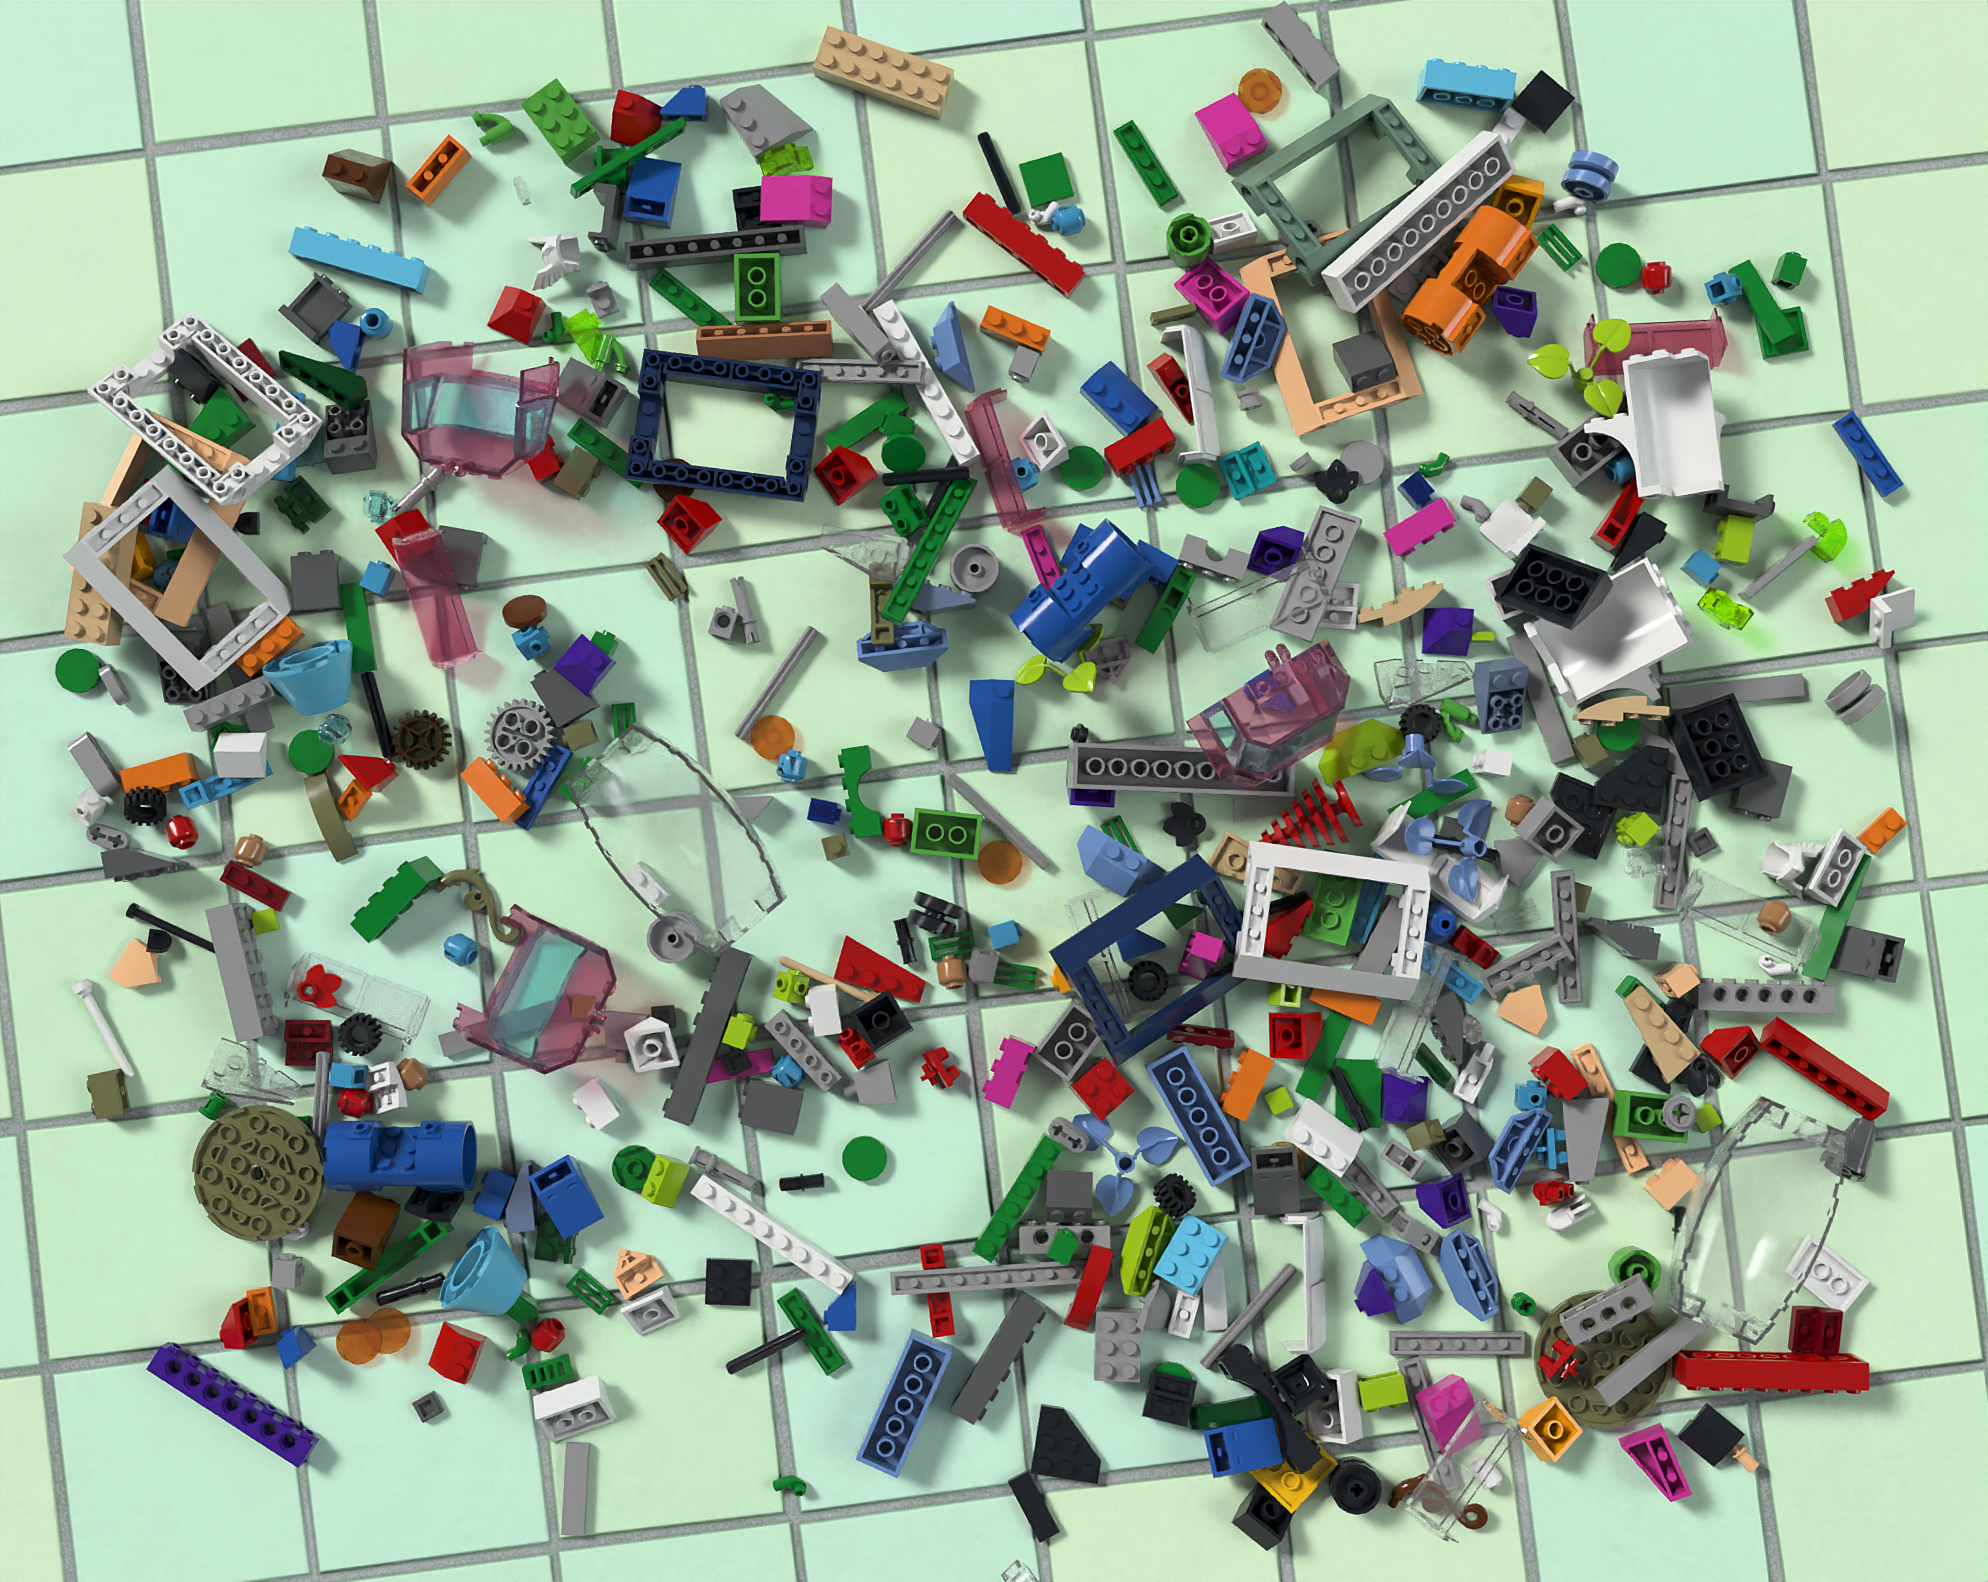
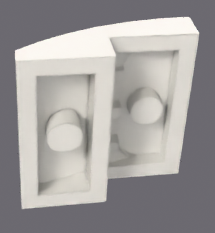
M1337 582L1319 627L1355 630L1358 609V582Z
M386 1062L368 1068L366 1088L364 1090L372 1093L373 1114L383 1115L407 1107L403 1082L394 1063Z

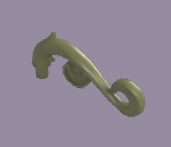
M479 868L456 869L440 878L441 881L433 887L438 894L446 887L450 888L452 885L461 886L459 882L471 883L479 889L482 896L481 899L477 900L475 898L478 893L477 891H470L464 896V904L472 911H480L485 906L487 907L492 932L500 942L511 943L520 936L522 931L521 924L515 917L507 916L500 919V923L505 922L511 926V931L507 935L502 934L498 930L494 897L488 884L481 876L476 874L480 871Z

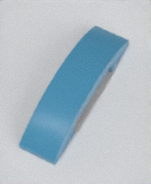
M266 758V777H268L273 772ZM217 774L178 790L187 810H191L233 794L265 778H219Z

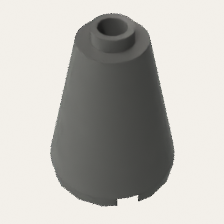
M1863 1116L1855 1118L1823 1155L1821 1162L1824 1163L1826 1161L1828 1163L1826 1167L1846 1179L1850 1180L1851 1176L1858 1178L1856 1182H1864L1868 1175L1877 1127L1874 1125L1875 1122H1871Z

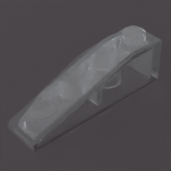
M824 524L819 542V547L872 578L895 583L905 570L911 558L914 543L902 537Z
M1389 659L1374 662L1379 696L1388 710L1410 707L1474 678L1473 671L1465 661L1438 660L1434 664L1424 663L1421 659H1416L1415 663H1406L1402 659Z
M221 1038L204 1076L202 1088L222 1095L294 1106L302 1085L282 1071H276L266 1064V1060L262 1057L259 1059L249 1052L250 1049L246 1046Z

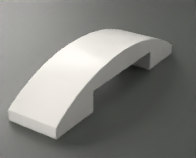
M1222 1252L1202 1285L1205 1331L1228 1329Z

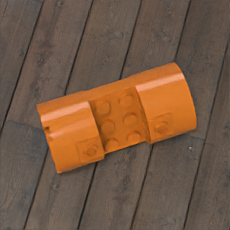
M1480 206L1450 247L1454 253L1451 260L1440 271L1437 279L1428 278L1402 312L1399 317L1402 326L1411 336L1414 337L1416 335L1425 342L1424 346L1436 353L1448 357L1461 353L1487 318L1482 308L1499 285H1505L1509 280L1513 281L1539 246L1532 231L1527 230L1516 219L1497 208Z

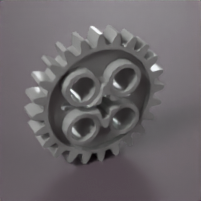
M522 698L520 702L513 699L512 705L504 702L505 709L497 707L499 714L491 713L490 715L494 719L493 722H486L491 727L490 730L484 731V733L490 735L484 742L491 744L486 750L494 752L491 758L498 759V765L503 766L505 764L506 769L511 770L513 767L514 771L519 772L520 768L528 771L529 765L532 768H537L536 761L544 763L542 756L550 757L547 749L555 748L550 744L551 740L557 739V737L551 735L552 732L557 730V728L550 726L554 720L547 718L549 712L546 710L542 711L544 706L540 704L536 706L535 701L530 700L528 703L526 699ZM517 716V723L512 726L511 721L513 717ZM537 723L538 728L536 732L532 733L531 727ZM507 727L534 737L538 742L534 743L503 731V728ZM509 737V744L504 747V739ZM529 744V751L527 754H524L523 748Z

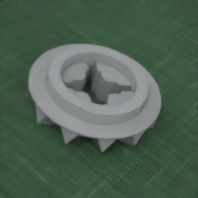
M1682 1095L1671 1096L1670 1099L1664 1102L1665 1105L1661 1110L1663 1114L1662 1121L1666 1123L1668 1129L1676 1132H1685L1693 1127L1697 1119V1110L1694 1103L1688 1097ZM1679 1107V1111L1685 1113L1686 1116H1680L1677 1120V1116L1672 1114V1112L1677 1111Z

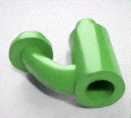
M477 110L471 115L477 127H484V122L498 124L485 131L486 135L479 138L483 147L490 143L494 146L516 134L510 120L503 116L479 114Z
M601 334L594 361H596L595 369L603 372L605 365H609L612 352L614 351L619 363L614 365L616 367L615 371L628 375L631 367L627 366L623 347L616 341V338Z
M1446 697L1439 708L1442 724L1452 737L1451 743L1459 744L1464 736V731L1459 727L1455 729L1450 721V717L1462 723L1466 720L1473 724L1477 715L1470 713V708Z

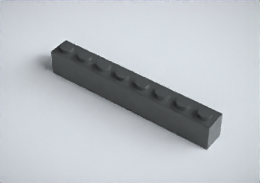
M804 225L624 242L626 264L630 271L734 261V254L779 253L780 257L808 254Z
M725 945L724 949L720 948L716 961L719 962L717 969L712 970L708 981L711 983L710 989L704 992L701 999V1004H704L701 1013L697 1012L693 1022L696 1028L693 1034H689L686 1041L687 1053L685 1056H681L679 1060L680 1065L678 1066L680 1068L678 1077L674 1076L670 1086L673 1092L670 1099L666 1098L662 1111H665V1118L687 1126L693 1124L753 954Z

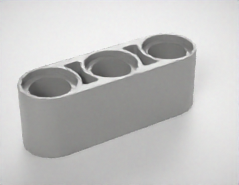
M84 732L67 744L70 753L101 797H106L123 785L120 775L90 732Z

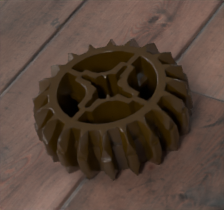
M414 710V717L411 713L405 714L407 721L403 718L398 719L401 727L393 726V729L397 730L398 733L390 735L391 738L396 739V742H392L390 745L391 747H398L393 754L396 756L401 755L398 760L399 762L403 763L406 761V767L411 768L414 764L415 770H420L421 766L424 770H429V763L432 767H437L436 759L440 762L445 761L441 755L442 753L450 754L448 750H445V747L452 746L451 742L446 741V738H451L452 734L445 733L450 728L449 725L441 726L444 723L443 718L437 719V714L434 712L429 716V711L423 710L422 714L419 710ZM419 722L431 724L429 728H425L422 731L413 727V725ZM435 731L438 736L436 747L432 743V738L436 734ZM408 733L411 738V742L406 747L405 738L406 734ZM417 735L425 737L423 739L425 740V745L418 744L419 737ZM421 749L430 753L429 756L420 759L412 756L414 752H418Z

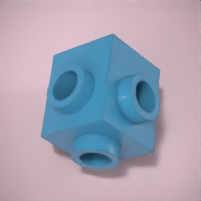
M1726 271L1714 275L1713 280L1704 283L1711 305L1722 303L1723 306H1727L1736 302V297L1743 295L1742 282L1736 273L1727 274Z
M1017 457L1008 463L1009 466L1006 467L1007 474L1004 477L1010 487H1015L1018 495L1038 485L1039 481L1035 475L1038 471L1033 461L1028 462L1026 457L1023 459ZM1022 472V473H1024L1025 475L1020 476V475H1018V473Z
M525 625L511 634L516 647L527 661L543 654L550 648L547 640L550 636L544 626L539 627L535 625L529 627Z
M1527 1080V1084H1515L1514 1106L1516 1108L1525 1109L1526 1112L1538 1107L1545 1110L1546 1105H1549L1550 1092L1547 1091L1545 1086L1541 1085L1540 1081Z

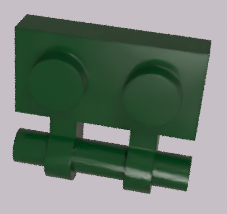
M301 475L283 489L289 495L286 500L281 495H278L273 500L278 505L277 509L282 514H286L291 520V525L295 529H299L302 534L310 530L305 523L308 518L316 524L332 510ZM295 503L302 510L299 515L292 509Z
M541 1213L534 1259L557 1262L560 1253L564 1254V1264H572L573 1256L576 1255L577 1249L575 1247L576 1235L579 1232L566 1239V1246L560 1245V1232L547 1213Z

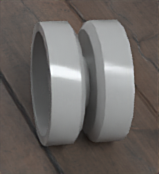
M969 543L960 547L953 554L950 562V575L954 586L960 591L973 594V596H980L989 592L995 586L999 577V562L995 553L989 547L979 543ZM974 566L976 568L978 566L979 570L973 573L970 567Z
M1864 669L1856 671L1843 680L1824 700L1832 711L1840 710L1838 717L1846 726L1863 718L1886 695V692L1878 684L1870 685L1872 678Z
M682 912L665 914L655 919L647 932V946L651 954L659 961L668 964L679 963L692 957L700 948L702 941V932L698 922L692 916ZM674 935L676 936V941L672 939Z

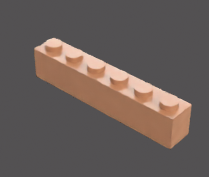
M831 320L697 327L696 332L698 356L737 361L833 356Z

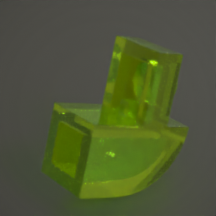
M795 143L773 148L758 159L763 176H787L791 172L810 171L814 168L808 146L796 147Z
M1815 511L1808 514L1803 522L1820 535L1817 538L1818 543L1810 550L1825 563L1835 560L1847 542V530L1844 523L1839 518L1829 522V518L1821 512Z
M1709 587L1696 604L1706 616L1728 630L1735 628L1742 631L1755 614L1751 608L1735 603L1726 592Z

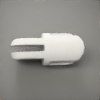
M1583 1193L1550 1211L1545 1221L1550 1230L1558 1232L1575 1225L1596 1212L1593 1209L1575 1218L1574 1215L1591 1206V1203L1588 1201L1572 1210L1569 1206L1587 1197Z

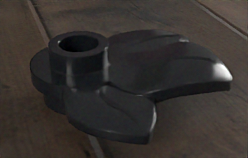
M1335 459L1328 467L1327 473L1315 472L1314 481L1318 490L1326 493L1332 503L1341 504L1348 499L1349 492L1358 486L1359 472L1351 471L1347 473L1345 465L1339 459ZM1341 489L1342 494L1337 497L1334 495V490Z
M1182 802L1172 803L1171 810L1174 816L1165 820L1161 828L1167 834L1176 836V846H1188L1194 841L1196 835L1201 834L1205 830L1206 820L1201 814L1194 813L1190 805ZM1194 819L1199 822L1197 828L1191 827V821Z
M1700 1054L1676 1076V1083H1687L1689 1092L1694 1097H1699L1706 1092L1708 1085L1718 1087L1721 1078L1718 1069L1711 1065L1710 1059L1706 1055ZM1703 1063L1700 1068H1697L1698 1064Z

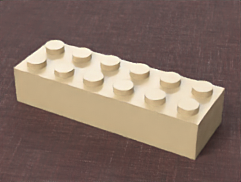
M831 26L826 28L813 65L814 75L818 78L939 120L954 81V69Z
M84 502L78 541L119 507L103 503ZM138 524L98 558L127 589H129ZM74 569L64 637L102 646L120 645L124 618Z

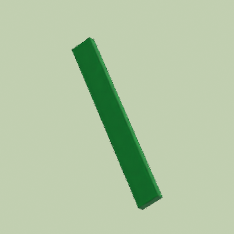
M970 477L968 480L952 481L880 615L881 618L901 627L977 486L978 480Z

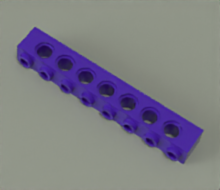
M167 1342L159 1348L146 1370L295 1467L299 1468L305 1463L320 1440L315 1437L313 1431L301 1428L293 1418L278 1413L277 1408L273 1405L264 1404L258 1400L259 1398L256 1394L241 1389L236 1381L232 1379L227 1380L220 1375V1371L216 1368L207 1367L201 1363L202 1360L199 1357L184 1352L179 1344ZM174 1361L180 1363L181 1371L174 1367ZM193 1373L199 1375L200 1383L194 1381ZM212 1386H216L219 1389V1395L212 1392ZM231 1398L237 1400L238 1407H234L231 1404ZM250 1410L256 1412L257 1420L250 1417ZM268 1423H273L276 1426V1432L269 1429ZM287 1435L294 1437L295 1444H291L288 1441Z

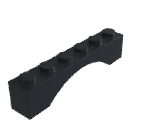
M1241 1343L1234 1344L1214 1360L1228 1380L1238 1382L1250 1388L1268 1405L1280 1431L1283 1458L1295 1474L1305 1473L1323 1458L1319 1453L1320 1447L1313 1439L1310 1440L1305 1432L1307 1430L1299 1420L1296 1421L1287 1403L1283 1402L1278 1396V1389L1273 1383L1268 1382L1264 1369L1259 1364H1255L1251 1358L1252 1353L1249 1348Z

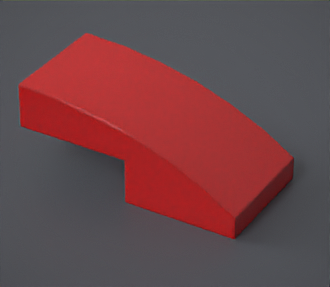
M1462 924L1448 942L1484 970L1490 967L1499 954L1486 941L1480 939Z

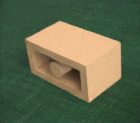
M1673 962L1652 977L1665 996L1675 998L1681 997L1700 983V980L1697 978L1699 975L1697 970L1687 963Z
M1676 1157L1668 1159L1662 1165L1663 1169L1657 1175L1653 1174L1650 1176L1643 1187L1661 1208L1667 1211L1701 1180L1681 1159Z

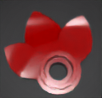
M322 964L315 965L307 971L305 980L298 986L297 994L301 1000L313 1002L319 1008L334 1007L337 1005V1000L332 993L338 990L342 983V978L335 974H325ZM308 987L313 988V993L311 995H308L306 993V989Z

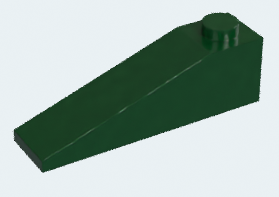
M284 350L278 352L281 369L349 412L368 397L367 381L361 376H357L349 370Z

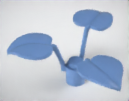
M1420 734L1405 736V750H1402V757L1398 760L1399 766L1397 768L1383 767L1365 773L1362 772V776L1368 779L1386 783L1401 779L1402 774L1400 772L1402 768L1426 769L1431 785L1427 786V789L1433 793L1453 794L1468 787V783L1466 784L1457 779H1441L1437 781L1433 778L1430 768L1435 767L1437 762L1424 750V736Z
M1484 799L1471 800L1461 806L1458 812V823L1464 827L1463 833L1469 836L1461 842L1433 838L1435 826L1430 819L1423 817L1413 820L1406 828L1404 834L1408 849L1416 855L1423 856L1429 854L1432 850V842L1460 846L1461 852L1468 856L1460 860V865H1454L1450 869L1448 884L1456 895L1473 902L1476 894L1478 869L1475 862L1470 859L1474 860L1476 856H1483L1487 850L1485 840L1479 838V836L1485 832L1488 826L1492 802Z
M1091 1113L1076 1115L1073 1118V1124L1083 1130L1089 1137V1143L1085 1150L1095 1151L1102 1143L1115 1157V1165L1119 1170L1116 1177L1110 1174L1105 1175L1096 1185V1196L1109 1216H1113L1124 1209L1133 1196L1134 1186L1132 1181L1127 1177H1121V1175L1129 1173L1134 1169V1160L1137 1159L1138 1154L1142 1152L1143 1159L1148 1163L1160 1164L1168 1159L1179 1140L1174 1133L1165 1128L1147 1127L1137 1135V1143L1140 1148L1131 1156L1127 1152L1117 1153L1104 1140L1110 1134V1125L1106 1118L1102 1121H1097ZM1078 1138L1076 1141L1079 1144L1082 1140Z

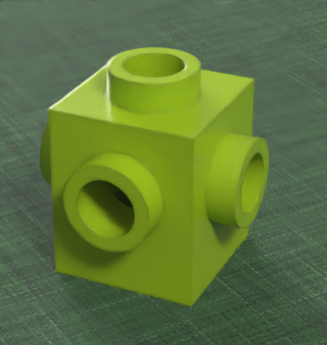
M788 969V972L778 971L773 998L804 1004L810 978L802 976V971Z

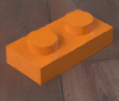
M354 779L336 804L345 817L352 821L357 818L373 793L366 791L358 780Z
M1889 807L1856 838L1867 847L1871 854H1875L1907 823L1892 807Z
M271 1286L246 1291L253 1336L277 1332L279 1329Z

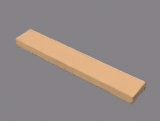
M1589 1042L1570 1051L1569 1053L1578 1072L1589 1083L1586 1086L1589 1095H1610L1605 1128L1627 1174L1631 1175L1650 1166L1637 1138L1612 1135L1615 1092L1592 1044Z

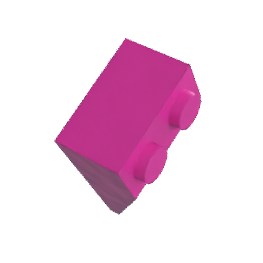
M1235 93L1195 112V116L1225 172L1265 152L1268 143L1263 133Z
M814 175L762 176L760 222L804 225V227L826 229L831 223L833 178Z
M1208 256L1173 284L1189 304L1195 303L1197 313L1221 336L1238 321L1241 310L1250 296L1249 290Z
M1450 1374L1415 1395L1444 1457L1451 1455L1483 1436L1473 1397L1463 1377Z

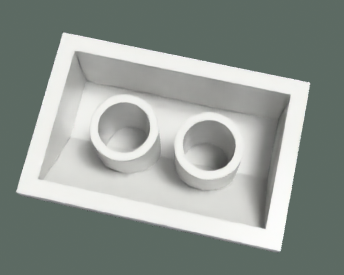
M1839 828L1834 831L1820 859L1817 861L1809 880L1806 882L1803 892L1816 901L1837 907L1867 847L1844 829Z
M1307 1098L1282 1134L1287 1140L1340 1178L1354 1160L1364 1137L1309 1098Z
M1338 1367L1319 1369L1333 1390L1323 1400L1319 1398L1307 1406L1310 1436L1314 1440L1349 1444L1363 1438L1356 1369Z
M598 1375L586 1377L583 1380L566 1384L551 1391H545L533 1397L535 1420L551 1442L616 1421L607 1389Z

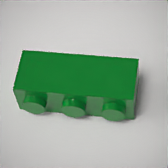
M1318 1162L1301 1177L1353 1228L1370 1213Z

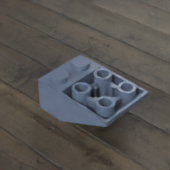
M926 579L909 611L928 616L976 607V599L973 598L971 593L960 591L958 594L952 592V588L947 585L939 584L937 587L931 585L930 580Z
M1514 657L1475 662L1473 687L1481 734L1483 735L1522 729L1529 666Z

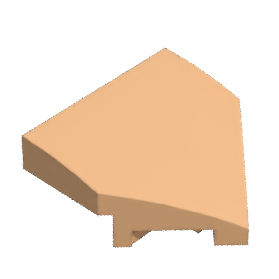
M133 938L109 974V977L128 989H141L142 986L161 983V976L158 975L157 962L160 957L154 953L146 952L147 945L139 939Z
M1539 982L1508 993L1496 1011L1498 1016L1536 1036L1548 1018Z
M620 1248L619 1259L613 1277H615L614 1281L625 1300H629L666 1276L654 1256Z

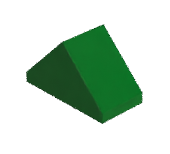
M1174 903L1162 912L1174 930H1178L1203 913V908Z

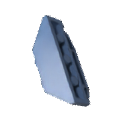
M1254 292L1250 294L1241 310L1227 347L1220 377L1242 384L1270 368L1286 327L1274 299Z
M951 301L933 328L934 336H930L933 350H938L939 357L935 358L938 371L942 370L945 378L972 393L975 392V386L955 303Z
M924 621L903 623L901 627L894 624V645L871 646V632L857 640L858 661L882 672L928 667L948 650L946 629L938 628Z
M1089 824L1077 842L1085 875L1122 897L1131 896L1161 878L1165 869Z
M1538 1107L1509 1118L1488 1156L1495 1187L1508 1194L1511 1193L1554 1115Z
M1462 1228L1456 1229L1443 1238L1438 1263L1456 1302L1483 1322L1499 1311V1305L1497 1304L1498 1281L1479 1239L1465 1232Z
M1377 1234L1360 1243L1367 1260L1375 1267L1396 1307L1394 1312L1400 1324L1403 1325L1422 1315L1433 1285L1412 1245L1382 1234Z

